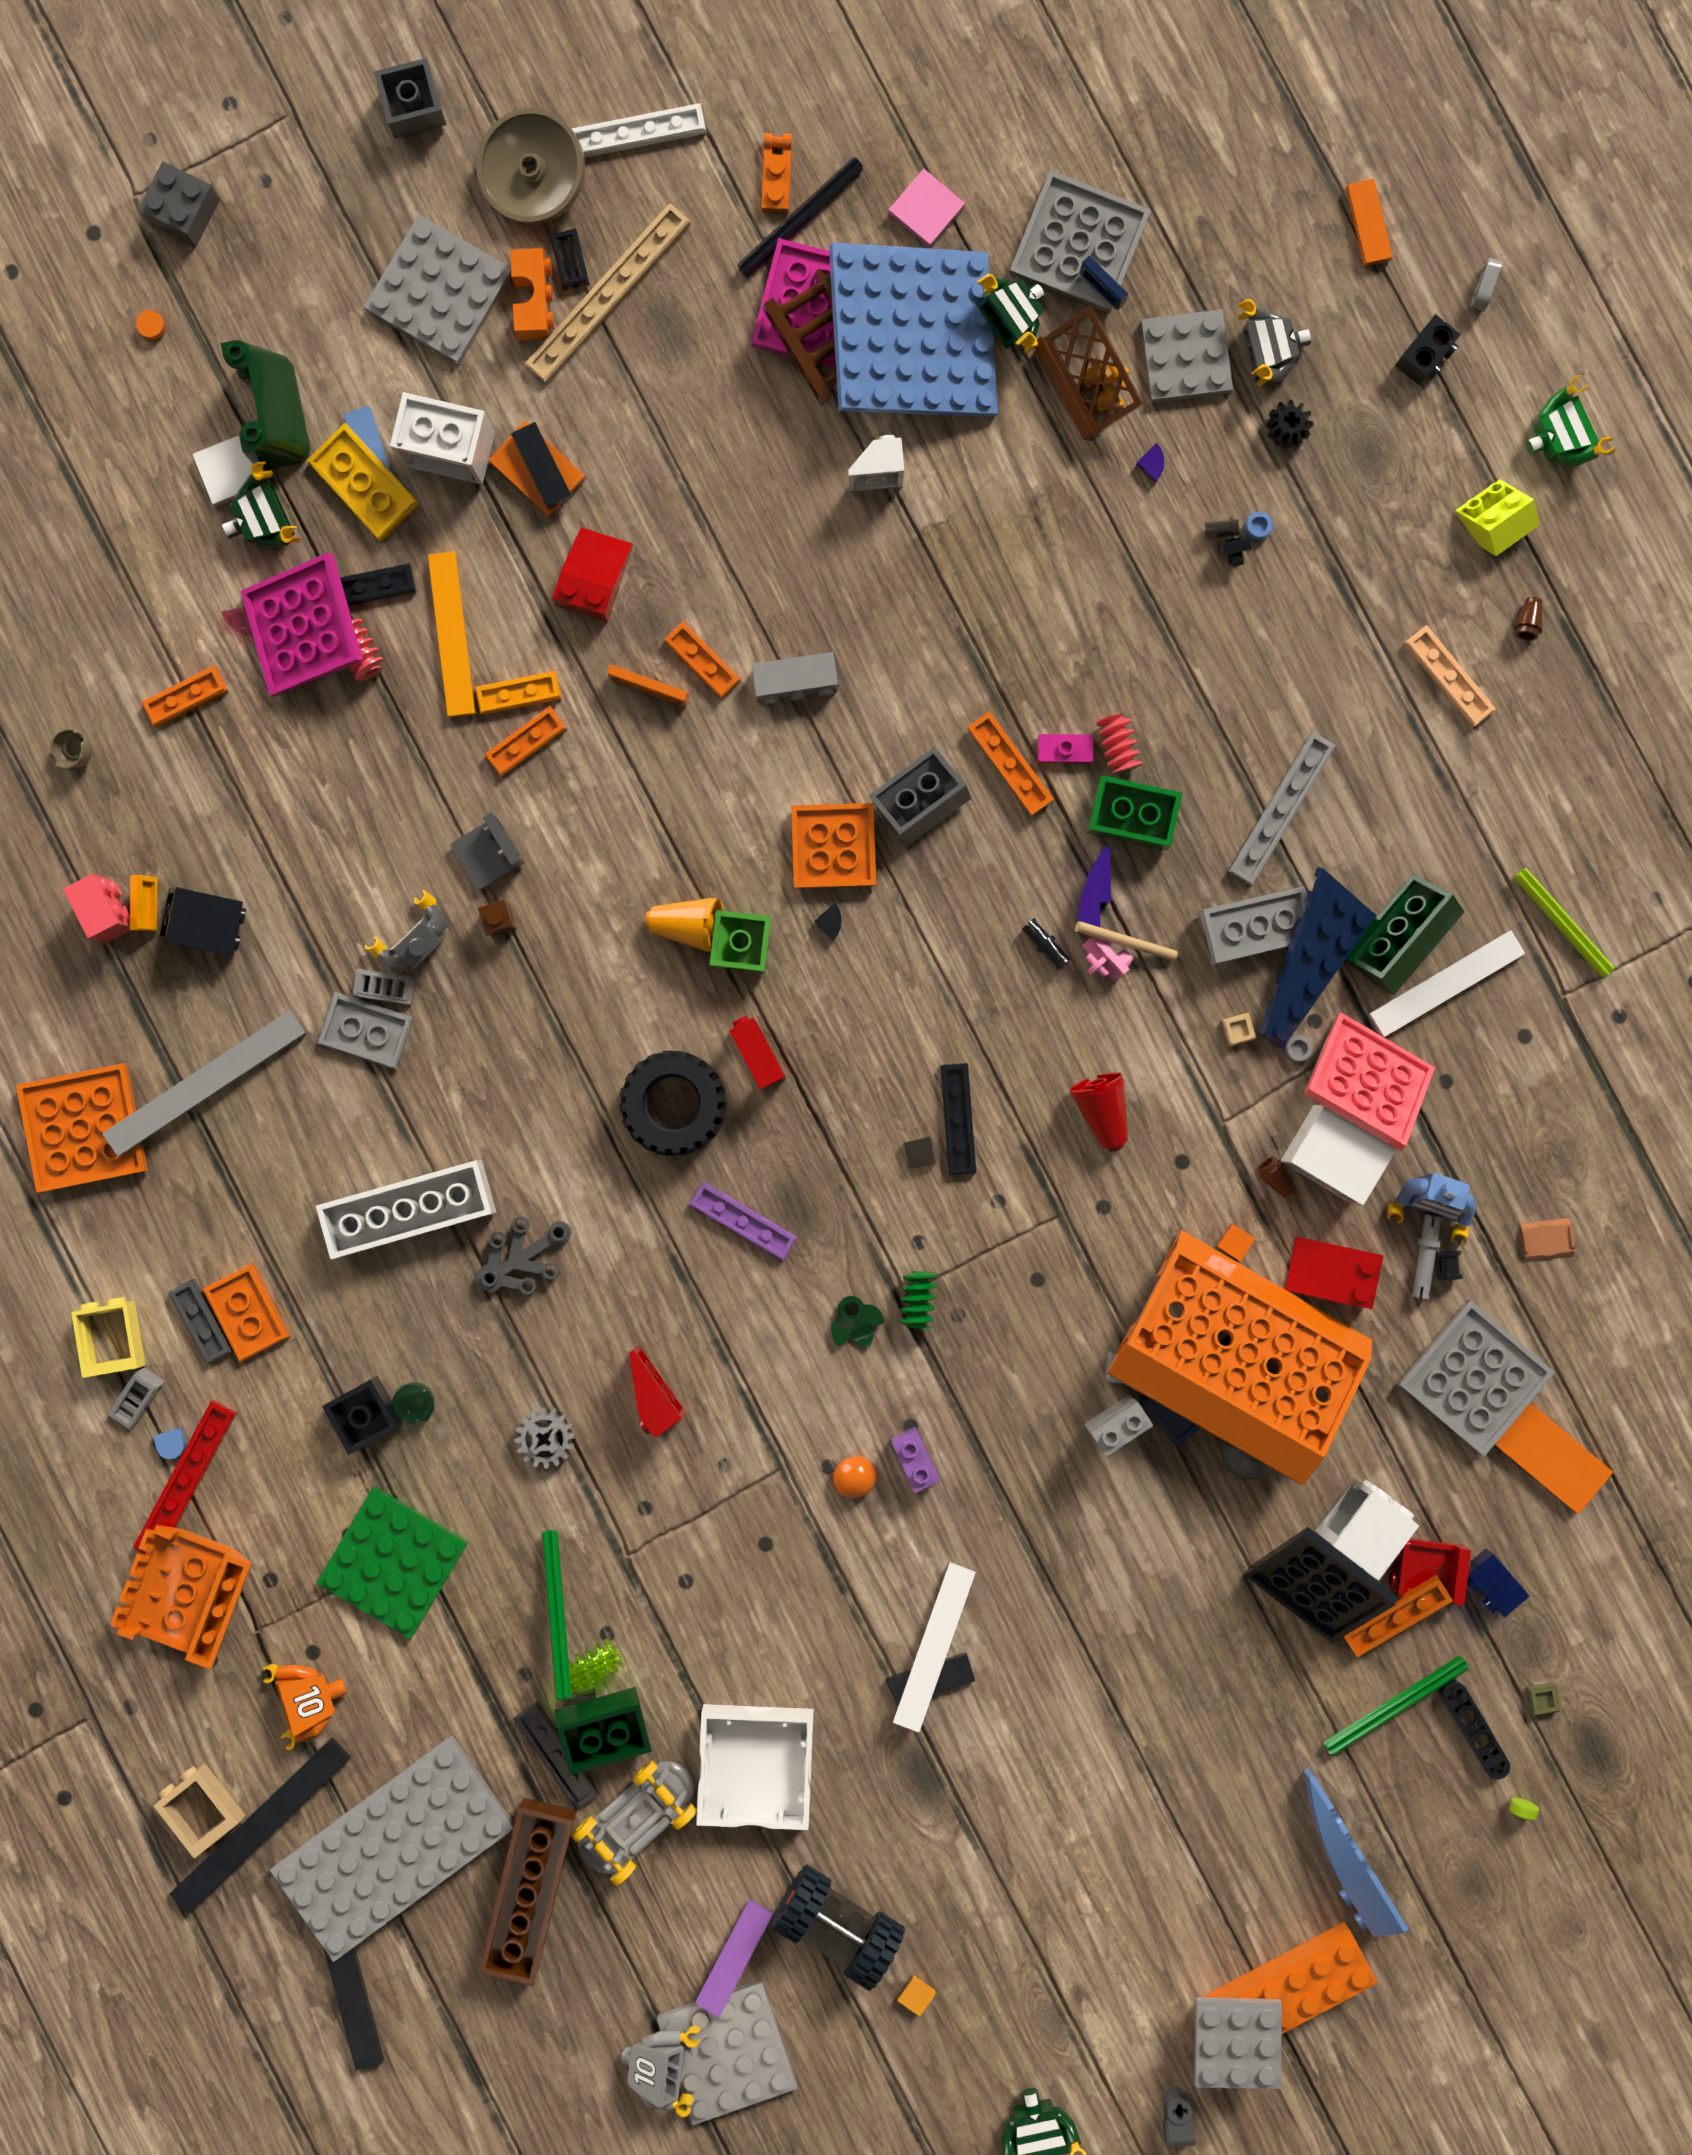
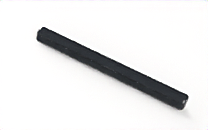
M852 157L738 263L739 271L745 277L750 276L775 252L778 238L790 239L863 171L862 163L856 157Z

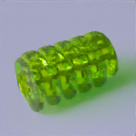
M605 1638V1648H602L599 1643H595L596 1653L593 1654L589 1648H586V1658L583 1659L579 1653H576L575 1664L569 1659L571 1692L573 1694L579 1693V1686L586 1689L589 1687V1681L596 1684L599 1682V1676L605 1679L609 1676V1671L614 1674L618 1672L619 1666L624 1668L622 1658L616 1646L608 1638Z

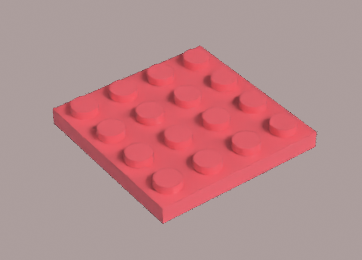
M1340 1012L1335 1017L1304 1095L1401 1151L1408 1143L1435 1067Z

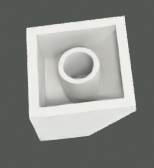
M894 435L880 436L879 440L871 442L848 470L849 492L903 487L904 461L901 438H895Z

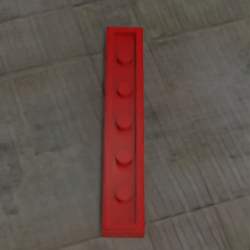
M215 1400L209 1403L133 1546L134 1549L146 1554V1551L139 1549L146 1529L155 1530L156 1525L177 1528L238 1412Z

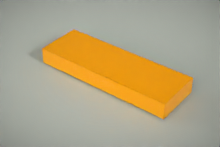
M556 671L475 687L481 715L562 699Z

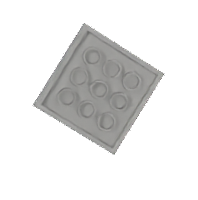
M1050 170L1009 274L1110 314L1113 306L1080 275L1082 262L1090 256L1121 286L1151 209Z
M418 214L364 305V309L371 315L460 365L511 278V267Z
M1467 1300L1397 1384L1480 1455L1485 1457L1555 1372L1471 1300Z
M763 1979L736 1987L720 2017L715 2016L695 2004V2002L657 2015L661 2031L679 2030L680 2033H686L688 2028L694 2025L701 2029L699 2033L689 2034L693 2040L701 2039L696 2047L691 2048L684 2042H680V2045L684 2046L680 2090L682 2094H690L694 2098L692 2105H686V2107L691 2108L689 2116L692 2125L798 2089V2082Z

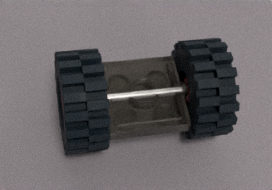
M806 1864L798 1872L797 1877L793 1879L791 1886L788 1887L785 1896L781 1899L780 1905L772 1919L771 1929L795 1944L802 1939L844 1966V1976L866 1990L871 1991L872 1988L876 1987L877 1982L879 1983L882 1980L883 1974H886L890 1963L893 1962L894 1956L900 1948L899 1944L903 1940L905 1927L881 1911L877 1912L875 1916L830 1888L832 1880Z

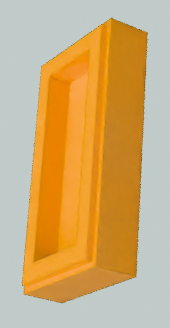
M131 875L130 930L157 932V877Z

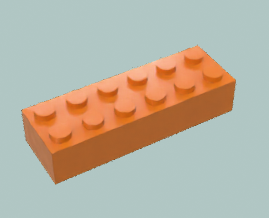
M1342 1922L1202 1997L1280 1999L1282 2002V2034L1378 1984L1354 1936L1346 1923Z

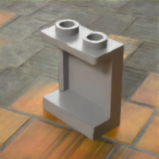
M1129 1394L1085 1423L1084 1426L1098 1447L1106 1456H1109L1151 1428L1153 1424L1140 1404Z

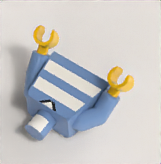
M1430 1173L1419 1178H1411L1406 1182L1396 1197L1397 1202H1391L1387 1205V1219L1389 1220L1392 1215L1396 1214V1223H1401L1404 1220L1403 1207L1409 1206L1453 1222L1457 1221L1459 1224H1455L1452 1228L1451 1241L1453 1242L1455 1236H1462V1245H1465L1469 1235V1228L1467 1226H1470L1477 1203L1473 1195L1469 1193V1184L1437 1173Z

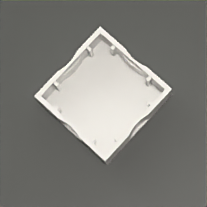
M703 1704L701 1712V1768L698 1784L697 1826L738 1827L757 1825L769 1829L808 1830L814 1709Z

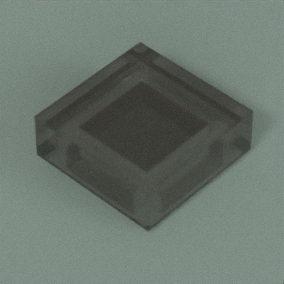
M930 1136L903 1143L909 1169L936 1163Z

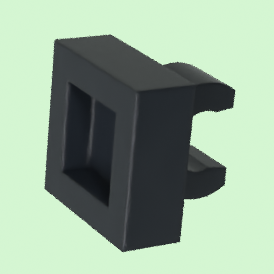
M1242 536L1218 541V553L1228 554L1229 565L1233 567L1244 565L1242 551L1251 550L1250 538Z

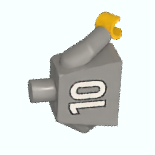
M691 2026L686 2033H680L679 2030L659 2031L645 2036L642 2042L634 2044L632 2048L627 2047L622 2052L621 2062L629 2066L628 2085L638 2093L647 2107L665 2111L675 2109L680 2117H686L690 2114L691 2108L685 2107L682 2104L692 2105L694 2101L693 2096L685 2093L678 2100L684 2046H681L680 2042H684L691 2048L696 2047L701 2039L693 2040L689 2034L699 2033L700 2027Z

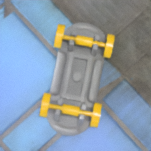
M650 1760L633 1776V1783L595 1818L589 1816L572 1832V1839L576 1843L578 1842L579 1855L590 1869L599 1873L609 1874L614 1872L610 1881L615 1886H618L636 1868L632 1859L670 1824L676 1830H679L690 1821L697 1812L695 1806L690 1803L693 1797L694 1784L691 1775L681 1764L673 1761L655 1763L653 1760Z

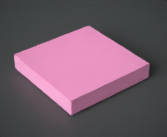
M923 169L890 207L888 214L930 248L964 209L965 202Z

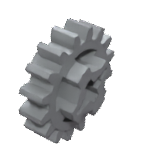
M542 1407L539 1415L535 1410H532L530 1412L531 1419L524 1416L521 1421L525 1426H518L515 1430L521 1434V1436L514 1439V1442L521 1443L522 1445L517 1452H525L527 1454L524 1458L525 1462L533 1459V1467H537L540 1462H543L544 1468L548 1469L550 1461H553L558 1466L561 1463L559 1457L567 1459L569 1454L566 1449H573L575 1446L569 1442L570 1439L576 1437V1433L569 1432L568 1430L573 1426V1423L565 1424L564 1420L567 1415L564 1413L560 1417L556 1416V1408L548 1414L546 1407ZM550 1420L552 1423L550 1425H541L536 1421ZM553 1429L548 1439L549 1441L542 1443L538 1447L542 1435ZM559 1429H561L563 1434V1444L558 1439ZM528 1431L529 1434L532 1436L533 1445L531 1447L529 1446L527 1439ZM540 1451H549L554 1454L543 1456L538 1453Z

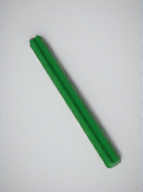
M547 1530L542 1532L554 1689L556 1700L570 1699L572 1694L559 1540L556 1530Z
M1457 1656L1326 1740L1324 1746L1331 1756L1340 1753L1468 1671V1664L1463 1657Z

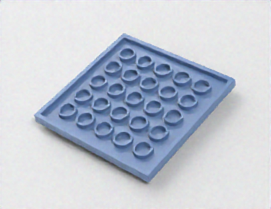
M832 242L829 246L839 411L995 417L998 414L993 329L976 306L985 298L982 294L984 292L983 287L977 284V281L989 274L988 252Z

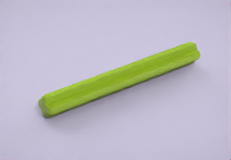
M1527 868L1520 870L1514 876L1516 882L1600 977L1603 978L1610 975L1614 970V966L1534 875Z

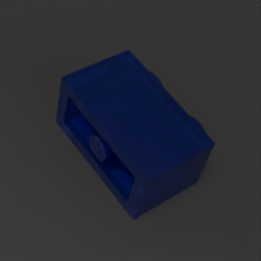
M1484 1549L1470 1561L1467 1585L1474 1593L1478 1590L1485 1597L1482 1603L1492 1614L1498 1612L1505 1618L1530 1597L1500 1560L1488 1549Z

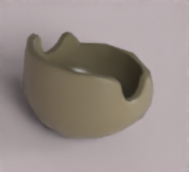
M64 728L57 731L51 739L49 755L55 760L57 768L75 770L85 766L90 760L92 746L89 738L80 729Z

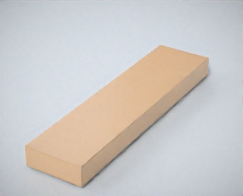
M1427 625L1404 643V646L1472 728L1496 710Z

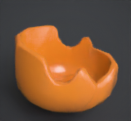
M855 1455L842 1460L833 1472V1484L840 1495L848 1499L864 1497L873 1489L877 1481V1469L871 1460L861 1455Z

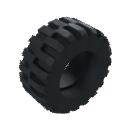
M668 1050L657 1054L654 1053L647 1056L648 1058L639 1061L634 1066L633 1071L626 1076V1082L620 1092L621 1104H619V1109L623 1116L622 1122L630 1132V1136L648 1151L664 1156L685 1155L706 1146L717 1135L719 1128L722 1126L727 1107L725 1089L718 1074L704 1060L683 1051ZM671 1077L682 1078L688 1081L695 1088L699 1097V1110L694 1120L687 1126L675 1130L666 1129L658 1125L650 1116L647 1105L648 1096L652 1088L659 1081Z

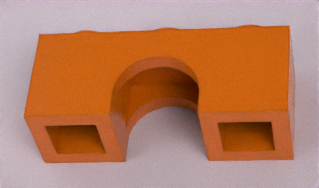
M543 248L510 250L511 277L515 287H529L534 290V294L529 301L513 304L514 332L518 341L547 339L550 336V329H555L554 313L549 312V302H553L552 285H548V275H552L551 258H546Z

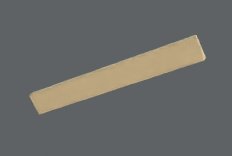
M669 203L525 362V366L543 383L547 384L691 225L690 220Z

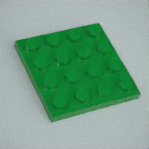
M374 1486L316 1584L407 1638L412 1639L469 1541Z

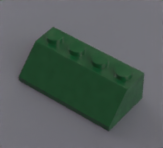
M1412 874L1372 921L1346 958V961L1374 985L1394 996L1464 914V910L1453 894Z

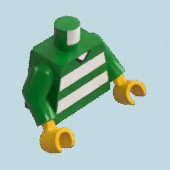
M1582 375L1573 377L1570 387L1562 388L1549 398L1538 414L1539 421L1533 426L1536 436L1525 441L1529 454L1533 455L1543 450L1548 461L1557 460L1560 464L1579 466L1594 460L1601 453L1604 455L1614 454L1616 448L1613 447L1606 451L1603 448L1605 443L1613 439L1606 436L1598 440L1579 396L1573 397L1575 392H1584L1588 388L1589 384L1584 385L1581 389L1575 387V382Z

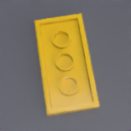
M345 422L307 459L309 465L381 542L420 504Z

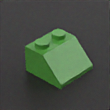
M716 910L709 965L736 971L765 974L771 916Z

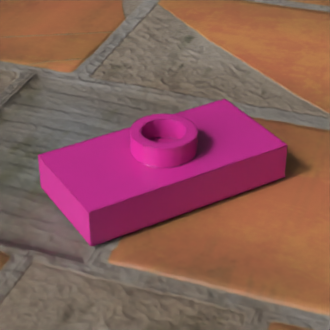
M1038 734V763H1093V735Z

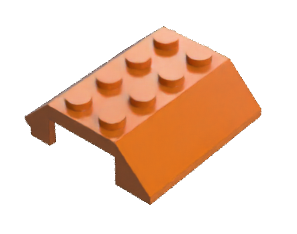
M156 1525L155 1530L146 1529L139 1549L146 1551V1554H136L129 1575L135 1577L136 1580H126L119 1598V1602L126 1604V1606H116L110 1625L117 1628V1634L133 1640L141 1635L187 1653L186 1661L211 1670L252 1563L234 1548L184 1529Z

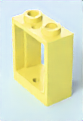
M125 1297L107 1300L108 1305L98 1307L97 1302L80 1305L81 1310L71 1312L82 1378L136 1369L146 1365L135 1300L125 1302ZM123 1310L131 1357L97 1363L89 1316Z

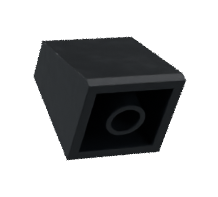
M179 887L169 888L158 942L232 956L233 951H237L240 944V935H237L238 925L243 924L246 915V908H242L243 901Z

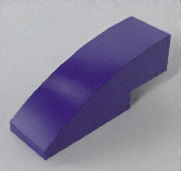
M1110 847L1102 849L1085 879L1079 898L1076 923L1081 921L1100 927V905H1108L1111 902Z

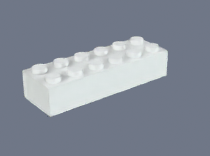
M475 1160L316 1206L330 1259L497 1213L482 1160Z

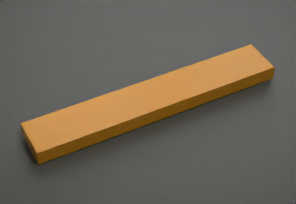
M452 551L428 554L447 715L449 718L476 715L457 553Z

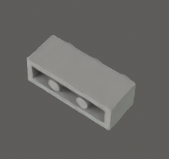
M833 652L752 664L757 702L763 701V704H775L779 702L780 698L790 697V700H802L806 698L807 694L817 693V696H829L834 694V690H838Z

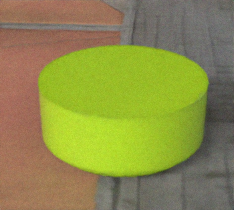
M1516 1797L1512 1798L1509 1806L1511 1813L1529 1821L1536 1820L1540 1810L1532 1802Z

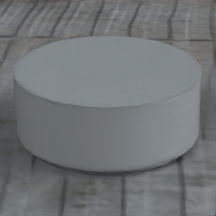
M1295 1035L1290 1037L1284 1046V1053L1292 1062H1304L1311 1057L1313 1045L1306 1036Z

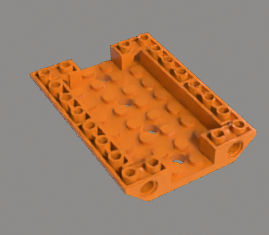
M1180 1230L1156 1276L1159 1280L1137 1322L1130 1326L1107 1374L1302 1486L1327 1454L1371 1361L1372 1339ZM1171 1303L1178 1304L1181 1307L1182 1314L1180 1318L1170 1315L1169 1305ZM1220 1331H1224L1230 1336V1344L1228 1346H1223L1219 1343L1217 1336ZM1269 1359H1273L1278 1363L1279 1371L1277 1374H1271L1267 1370L1266 1364ZM1318 1387L1325 1389L1328 1394L1325 1403L1320 1402L1316 1398L1315 1392Z

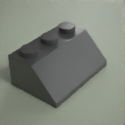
M933 747L871 793L869 798L889 828L906 848L968 802L971 796L965 782L939 751Z

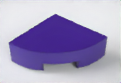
M1157 443L1136 463L1154 483L1159 480L1164 469V455Z

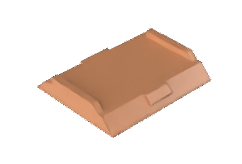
M1569 1218L1520 1224L1524 1262L1574 1256L1573 1228Z

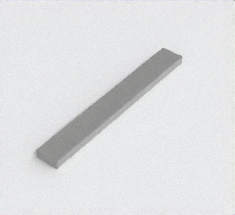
M291 1010L287 1011L103 1132L102 1135L115 1154L120 1157L305 1035L306 1031Z

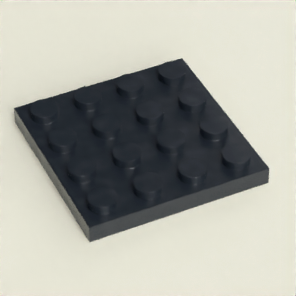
M1308 1527L1249 1566L1245 1573L1247 1578L1331 1643L1394 1607L1398 1596L1392 1593L1385 1585L1379 1583L1366 1573L1363 1568L1357 1566L1344 1556L1342 1552L1335 1549L1322 1539L1318 1533Z

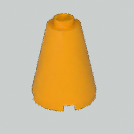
M716 898L653 906L651 911L646 913L645 925L652 934L709 953L712 947L716 910L724 911L722 901Z

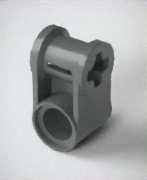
M1171 2087L1165 2091L1162 2099L1164 2113L1163 2130L1166 2147L1195 2146L1196 2138L1192 2108L1188 2102L1187 2095L1183 2089Z

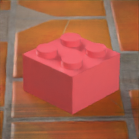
M91 874L63 888L88 939L108 943L131 931L130 908L122 903L120 899L122 892L115 881Z

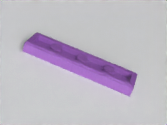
M704 1181L689 1204L784 1261L797 1239V1236Z
M749 1899L695 2004L720 2017L774 1912Z

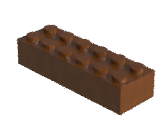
M523 1798L518 1809L479 1973L534 1985L541 1963L577 1810Z

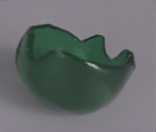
M406 1383L400 1386L393 1396V1411L399 1419L412 1425L428 1421L435 1409V1396L431 1389L423 1383Z

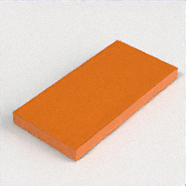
M1532 1403L1528 1404L1495 1444L1498 1449L1578 1515L1613 1474L1612 1470Z

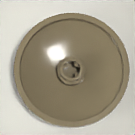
M539 108L518 109L499 118L484 135L477 154V178L485 198L501 215L521 224H543L556 219L566 212L578 197L585 177V156L577 135L559 116Z

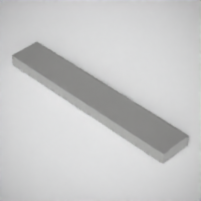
M1313 731L1310 733L1228 870V874L1250 887L1254 884L1334 750L1335 744Z

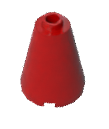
M1104 1073L1097 1075L1098 1079L1089 1081V1078L1074 1084L1070 1088L1071 1096L1103 1149H1108L1109 1152L1124 1148V1143L1128 1141L1125 1083L1121 1073Z

